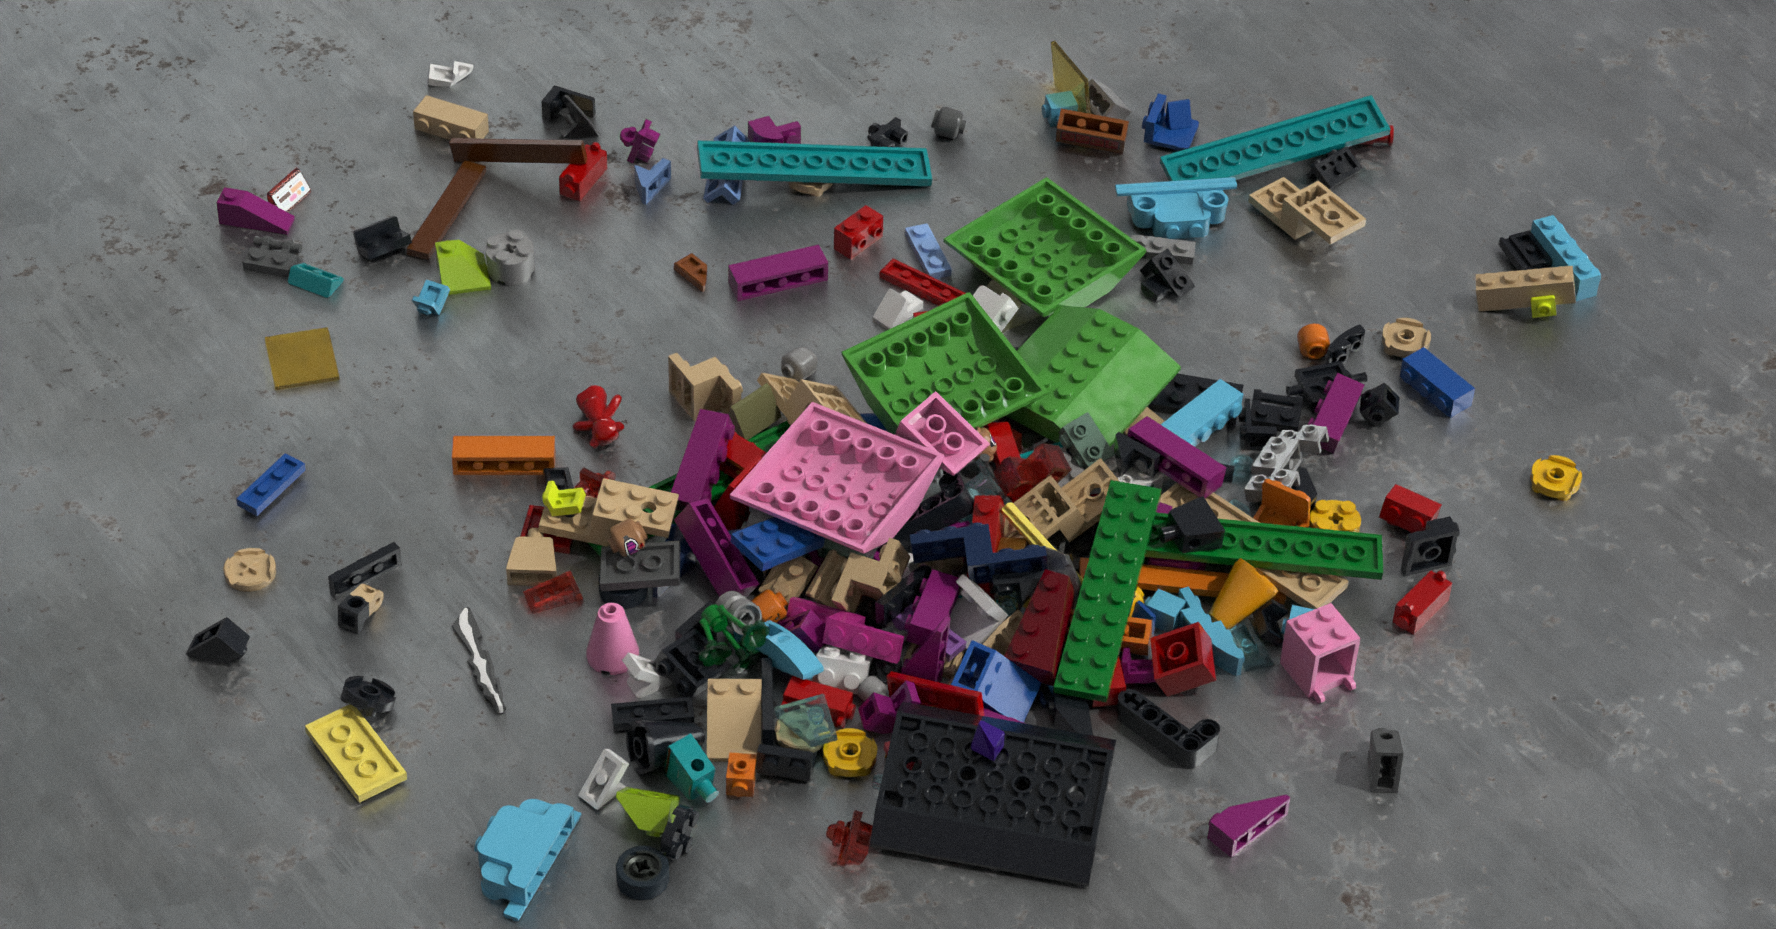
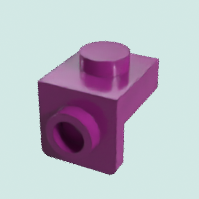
M1124 648L1123 656L1119 659L1125 684H1149L1156 682L1154 680L1152 659L1131 660L1130 649Z

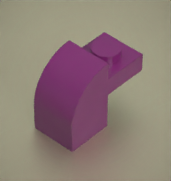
M765 116L748 121V139L750 140L749 142L801 144V125L798 121L776 127L770 116Z
M905 681L891 697L873 692L858 708L863 728L879 734L893 733L897 711L901 703L920 704L915 684Z

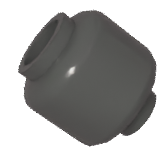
M942 107L940 111L936 110L931 128H934L936 135L955 139L958 133L963 134L966 121L962 120L963 114L961 111Z

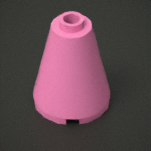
M607 603L598 610L586 649V658L589 665L597 672L601 673V670L608 671L610 675L626 673L628 668L622 659L628 652L639 656V647L623 607L616 603Z

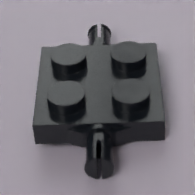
M1341 361L1295 369L1294 377L1299 385L1286 386L1287 396L1303 395L1313 410L1316 409L1320 398L1325 400L1327 396L1323 394L1329 380L1334 381L1337 373L1360 383L1367 382L1368 378L1366 372L1350 374Z

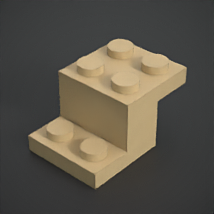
M678 353L668 356L669 392L693 421H696L700 409L714 412L721 411L724 414H728L730 407L741 400L743 388L740 381L734 379L729 373L727 366L721 364L716 357L690 367L689 363L683 360Z
M888 539L887 544H884L880 550V561L850 553L849 558L845 559L842 564L840 580L838 583H835L831 592V600L838 609L856 613L863 595L878 600L901 581L910 560V555L899 540Z

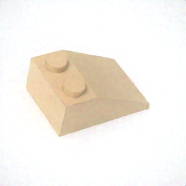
M708 679L707 757L711 762H728L729 752L757 754L758 746L761 744L762 679Z

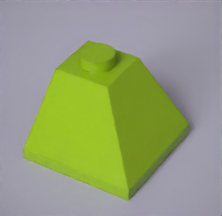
M459 239L435 242L440 282L449 287L450 292L448 295L491 290L483 253Z
M625 787L616 793V798L638 829L646 830V835L662 837L667 822L673 823L675 815L672 813L679 804V795Z

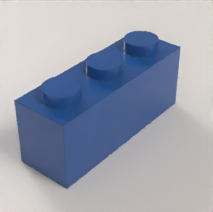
M1423 347L1402 359L1399 377L1448 417L1452 418L1472 406L1475 388L1426 348Z

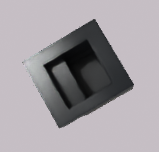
M366 584L359 585L338 605V626L358 634L364 628V622L372 615V612H376L380 608L384 597L383 592Z

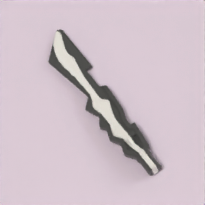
M466 607L453 623L452 628L472 654L467 663L475 669L473 677L477 679V686L483 690L484 698L491 701L496 712L500 714L505 712L506 707L503 702V692L499 677L495 678L494 666L488 650H482L478 640L483 638L471 609Z

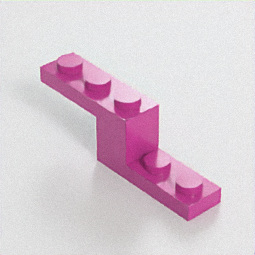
M798 597L790 598L786 619L811 609L826 625L822 643L895 664L900 661L904 636L866 626V616Z

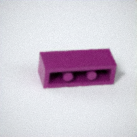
M1337 373L1334 381H1328L1323 392L1327 396L1325 400L1320 398L1314 411L1318 415L1316 419L1311 417L1308 425L1327 427L1329 441L1320 442L1322 449L1334 454L1360 399L1365 384Z
M932 569L929 578L923 579L919 591L922 595L921 597L916 596L913 603L912 611H914V615L909 614L904 629L908 630L906 641L920 645L946 616H951L961 587L956 582L959 577Z

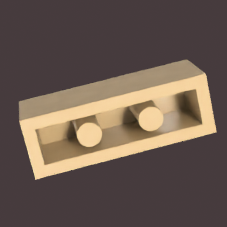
M426 95L413 111L414 128L416 130L445 139H484L489 132L488 114Z

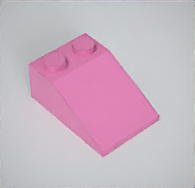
M936 391L900 421L895 433L899 437L944 454V459L939 468L952 476H955L990 445Z

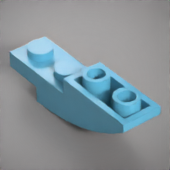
M1189 586L1179 589L1178 597L1186 600V607L1180 613L1179 628L1199 622L1211 638L1214 664L1235 676L1241 675L1242 663H1244L1245 658L1242 649L1237 648L1230 630H1226L1221 620L1212 623L1209 614H1205L1198 596H1194Z
M771 620L764 622L770 631L765 637V644L760 648L756 647V649L764 655H768V658H771L773 667L803 680H809L814 675L824 671V667L817 657L799 638ZM733 631L734 639L740 643L743 635Z

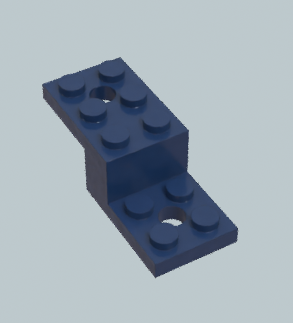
M972 523L967 527L961 528L948 526L939 531L920 530L915 534H910L914 564L966 557L969 579L976 584L989 583L992 575L1048 570L1046 546L1028 545L1024 549L1019 550L1004 548L993 553L989 524Z

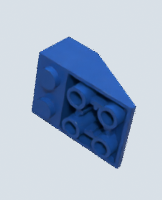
M971 640L951 685L982 692L984 708L1024 722L1041 686V682L998 651Z

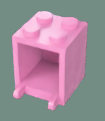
M1329 603L1286 621L1280 664L1308 699L1314 697L1319 704L1325 702L1323 692L1343 684L1350 691L1356 689L1353 677L1360 637L1333 604Z

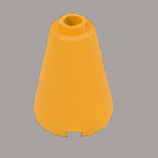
M1239 558L1235 562L1208 614L1212 617V623L1221 620L1226 630H1230L1275 597L1279 590L1264 575L1262 576L1255 571L1256 569L1252 565Z

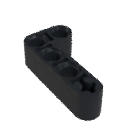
M949 473L943 475L939 480L941 491L922 501L918 509L893 539L899 540L902 546L907 549L911 547L910 534H915L920 530L939 531L971 514L974 509V500L959 473L955 476Z
M1126 689V691L1119 693L1116 710L1117 719L1180 767L1194 769L1217 750L1220 725L1216 721L1203 719L1188 729L1138 691Z

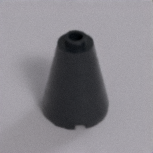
M635 720L629 723L632 729L626 733L628 756L630 761H636L638 768L634 769L641 775L648 774L665 766L668 746L690 733L700 747H702V743L705 741L703 729L696 723Z

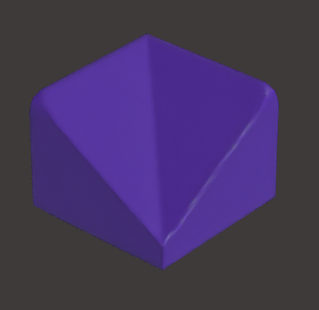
M980 721L971 744V749L994 761L1004 747V731L985 721Z

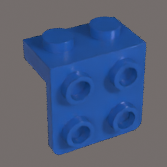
M1158 93L1155 101L1150 102L1148 116L1145 115L1143 118L1142 129H1145L1144 142L1177 151L1190 148L1198 130L1199 122L1192 119L1191 127L1170 130L1165 120L1167 95Z

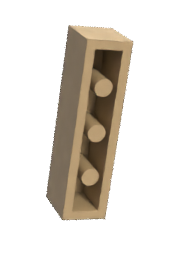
M1573 266L1476 274V296L1479 312L1531 307V297L1547 295L1555 296L1556 305L1576 303Z

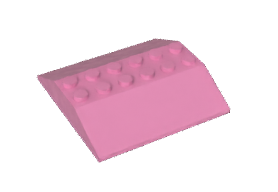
M811 402L730 494V499L865 554L888 542L889 538L893 539L918 509L944 459V454Z

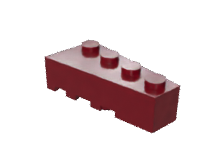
M1047 569L1043 572L1004 656L1041 683L1054 686L1062 658L1063 646L1066 643V629L1070 620L1074 589L1068 575Z

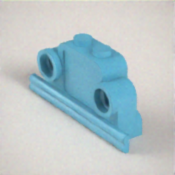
M1235 177L1115 185L1117 197L1127 196V207L1131 213L1133 223L1139 228L1152 227L1155 237L1168 239L1207 236L1210 224H1219L1225 219L1229 199L1223 190L1237 189Z
M528 799L522 802L519 808L511 805L503 806L495 816H491L486 832L476 840L474 851L478 853L479 867L482 875L481 891L483 895L492 900L503 898L510 900L503 912L505 918L519 921L582 816V813L562 803L553 805L538 799Z

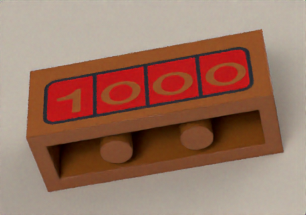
M1061 108L1055 141L1123 154L1129 121Z

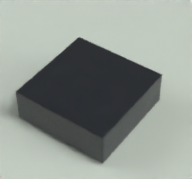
M1159 274L1141 283V290L1156 302L1172 294V291Z

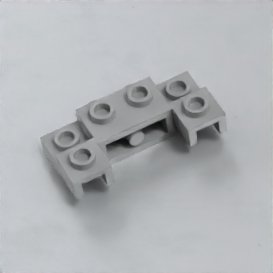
M1304 424L1299 432L1282 430L1278 437H1271L1267 444L1263 446L1257 459L1252 463L1251 473L1253 476L1244 488L1246 501L1258 503L1262 500V483L1266 478L1279 481L1289 488L1291 486L1299 487L1301 482L1299 472L1296 470L1303 460L1301 452L1320 454L1322 451L1320 442L1329 441L1327 427Z

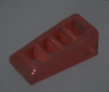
M571 570L523 591L532 614L583 599ZM549 593L550 597L545 598L544 594ZM539 596L541 601L536 603L534 597Z

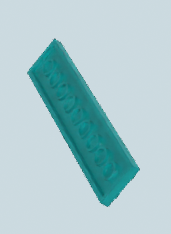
M1370 95L1161 156L1160 164L1169 181L1235 177L1238 180L1323 155L1332 150H1340L1346 146L1350 147L1390 135L1391 129L1373 96Z
M697 141L701 179L931 186L933 180L927 148Z

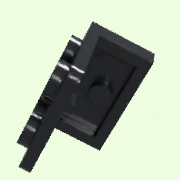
M774 730V746L759 744L757 773L810 781L818 751L813 753L781 747L776 741Z

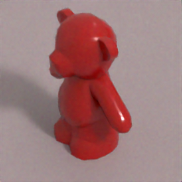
M592 385L577 395L576 403L589 420L578 421L573 424V429L576 431L592 430L590 446L594 449L599 445L611 444L619 437V432L624 429L623 423L615 422L612 419L621 403V395L616 394L607 406L606 391L598 385Z

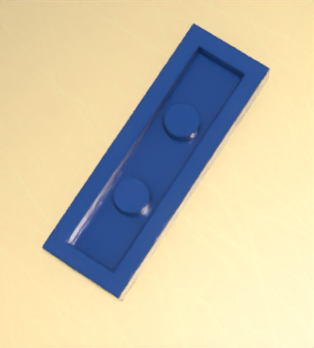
M286 453L283 454L236 498L237 506L258 516L306 471L305 463Z

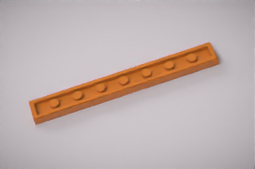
M1080 557L1079 575L1084 579L1089 558ZM1143 564L1137 586L1143 590L1157 591L1161 589L1171 593H1179V589L1189 586L1194 595L1217 597L1229 573ZM1278 591L1272 599L1284 605L1286 595Z

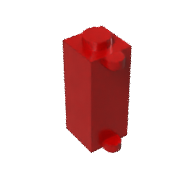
M597 142L585 145L588 158L586 164H569L559 176L560 195L581 201L607 170V151L602 150Z
M1441 570L1437 573L1430 571L1396 604L1392 622L1413 635L1419 631L1449 601L1452 582L1446 579V574Z
M792 676L783 694L780 711H783V713L787 712L788 714L796 708L812 709L819 712L828 725L844 729L848 719H853L856 705L853 704V692Z

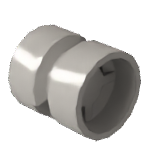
M725 592L716 601V605H723L729 613L745 625L754 624L756 621L762 620V612L759 606L739 592ZM727 619L728 627L738 634L744 635L742 629Z

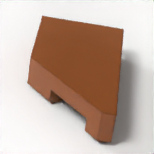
M693 253L674 263V270L701 292L706 290L707 264Z

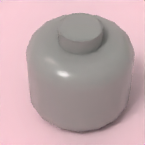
M875 676L867 677L858 688V696L863 701H866L873 692L886 696L887 686Z

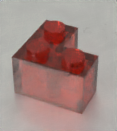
M1042 443L1034 449V452L1027 459L1012 456L1005 458L993 473L1005 496L1021 498L1050 475L1058 484L1072 469L1059 446Z

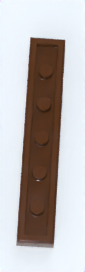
M451 138L449 142L454 162H464L465 160L469 162L586 164L588 160L583 140Z
M464 160L412 239V243L408 245L407 255L426 260L431 258L436 250L435 242L442 241L485 175V165Z

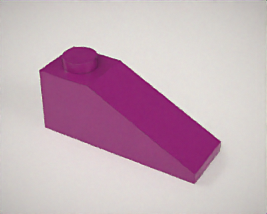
M224 187L216 202L219 224L288 235L295 220L294 215L245 190Z
M946 616L919 645L911 658L904 661L902 674L941 683L950 617Z
M1286 794L1230 806L1221 813L1214 814L1208 823L1207 839L1232 858L1288 815L1290 797Z

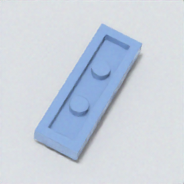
M928 223L905 228V236L925 274L935 279L951 276L952 268Z

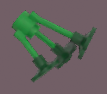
M716 604L707 607L702 612V619L699 623L704 629L708 642L704 650L698 654L700 661H703L704 666L721 665L732 654L731 649L727 647L725 642L717 643L716 640H713L710 630L717 633L722 631L736 650L735 654L739 661L733 666V669L737 673L752 667L761 658L762 654L756 647L760 648L765 644V637L770 631L769 627L762 620H758L754 624L745 625L729 613L723 605L718 606ZM727 619L742 629L744 635L740 643L745 646V649L739 646L727 630Z

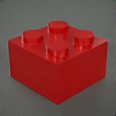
M1199 622L1150 638L1154 680L1167 697L1216 681L1212 641Z

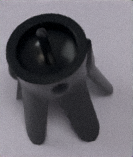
M868 600L859 604L857 608L858 615L866 616L865 625L869 626L871 621L874 628L882 629V626L876 623L875 602Z

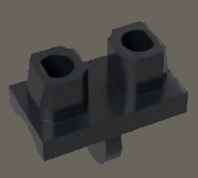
M897 117L886 125L873 123L868 127L869 135L867 138L871 146L895 147L894 142L904 145L908 141V131L901 128V119Z

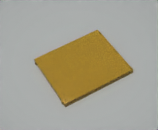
M1055 40L1052 41L1051 52L1055 87L1060 92L1072 91L1078 104V112L1091 114L1088 79Z
M328 327L265 337L275 390L340 380Z

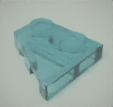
M824 693L774 707L776 717L810 747L838 740Z

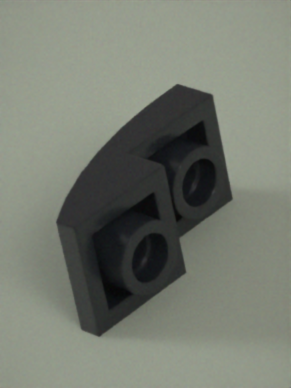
M1359 324L1339 335L1328 347L1325 364L1337 361L1347 362L1349 352L1363 347L1365 329Z

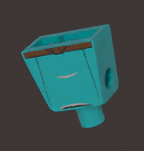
M690 733L668 746L664 770L666 777L688 800H693L701 795L706 803L713 801L719 794V791L713 785L715 767Z

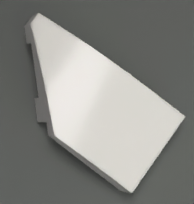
M454 61L453 68L430 64L427 85L451 87L469 75L473 70V65Z

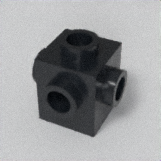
M1384 382L1361 395L1360 413L1364 419L1377 426L1399 414L1400 397Z

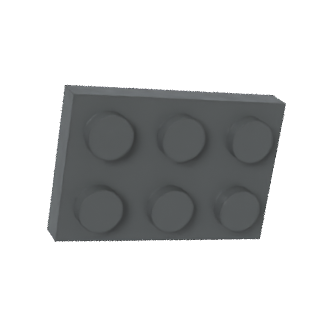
M680 542L645 543L643 549L627 557H623L619 551L613 553L610 546H602L601 591L679 586Z

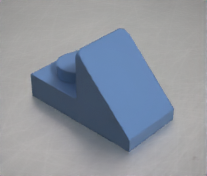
M662 158L650 171L637 165L634 166L635 185L642 204L646 205L671 179V161Z

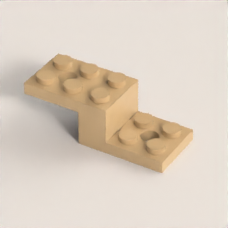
M1282 177L1249 195L1248 202L1295 240L1314 231L1327 243L1332 244L1364 227L1366 224V218L1319 181L1300 190L1285 177Z
M761 373L757 379L761 386L767 383L771 387L776 405L786 416L787 422L790 425L796 421L811 402L866 423L837 386L803 379L799 382L796 379Z
M1100 458L1062 488L1050 475L1013 504L1046 539L1060 530L1070 543L1100 520L1110 481L1119 480ZM1101 488L1099 495L1090 497V492L1093 489ZM1005 518L1003 538H1024Z
M603 478L598 498L585 496L581 513L574 514V517L569 518L564 515L552 516L545 506L538 532L609 546L607 539L611 537L609 533L610 528L630 518L634 522L639 521L646 534L668 538L679 494ZM643 509H652L654 512L646 513Z

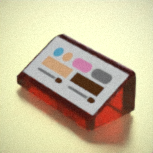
M296 167L267 193V200L278 208L289 212L311 193V189L300 169Z

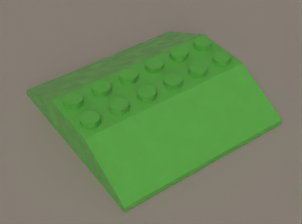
M1047 177L945 237L943 241L1042 317L1050 316L1060 305L1075 307L1090 305L1109 293L1146 253V249Z
M970 292L842 351V357L867 404L887 431L894 435L900 421L935 391L975 430L977 426L981 428L1049 395V391Z
M1060 305L1017 350L1018 354L1049 391V395L1006 416L1057 443L1060 442L1058 432L1061 428L1088 412L1111 447L1115 442V435L1118 432L1123 434L1181 370V366L1139 328L1101 309Z

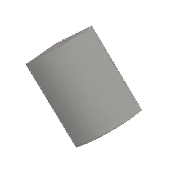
M1093 78L1078 95L1095 115L1124 120L1132 113L1109 86Z

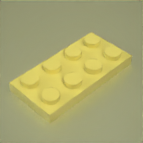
M351 704L305 725L306 734L359 803L407 780V772L359 710Z

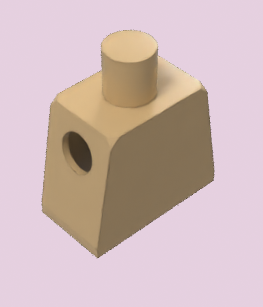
M539 528L529 529L528 537L518 536L515 538L506 566L507 585L557 586L553 539L543 537L544 533L538 532Z

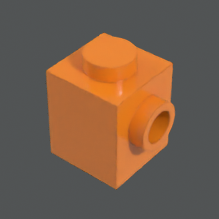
M729 752L726 773V795L753 797L757 772V754Z

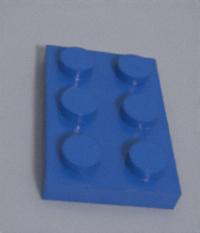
M776 517L731 534L730 542L761 571L822 548L825 538Z

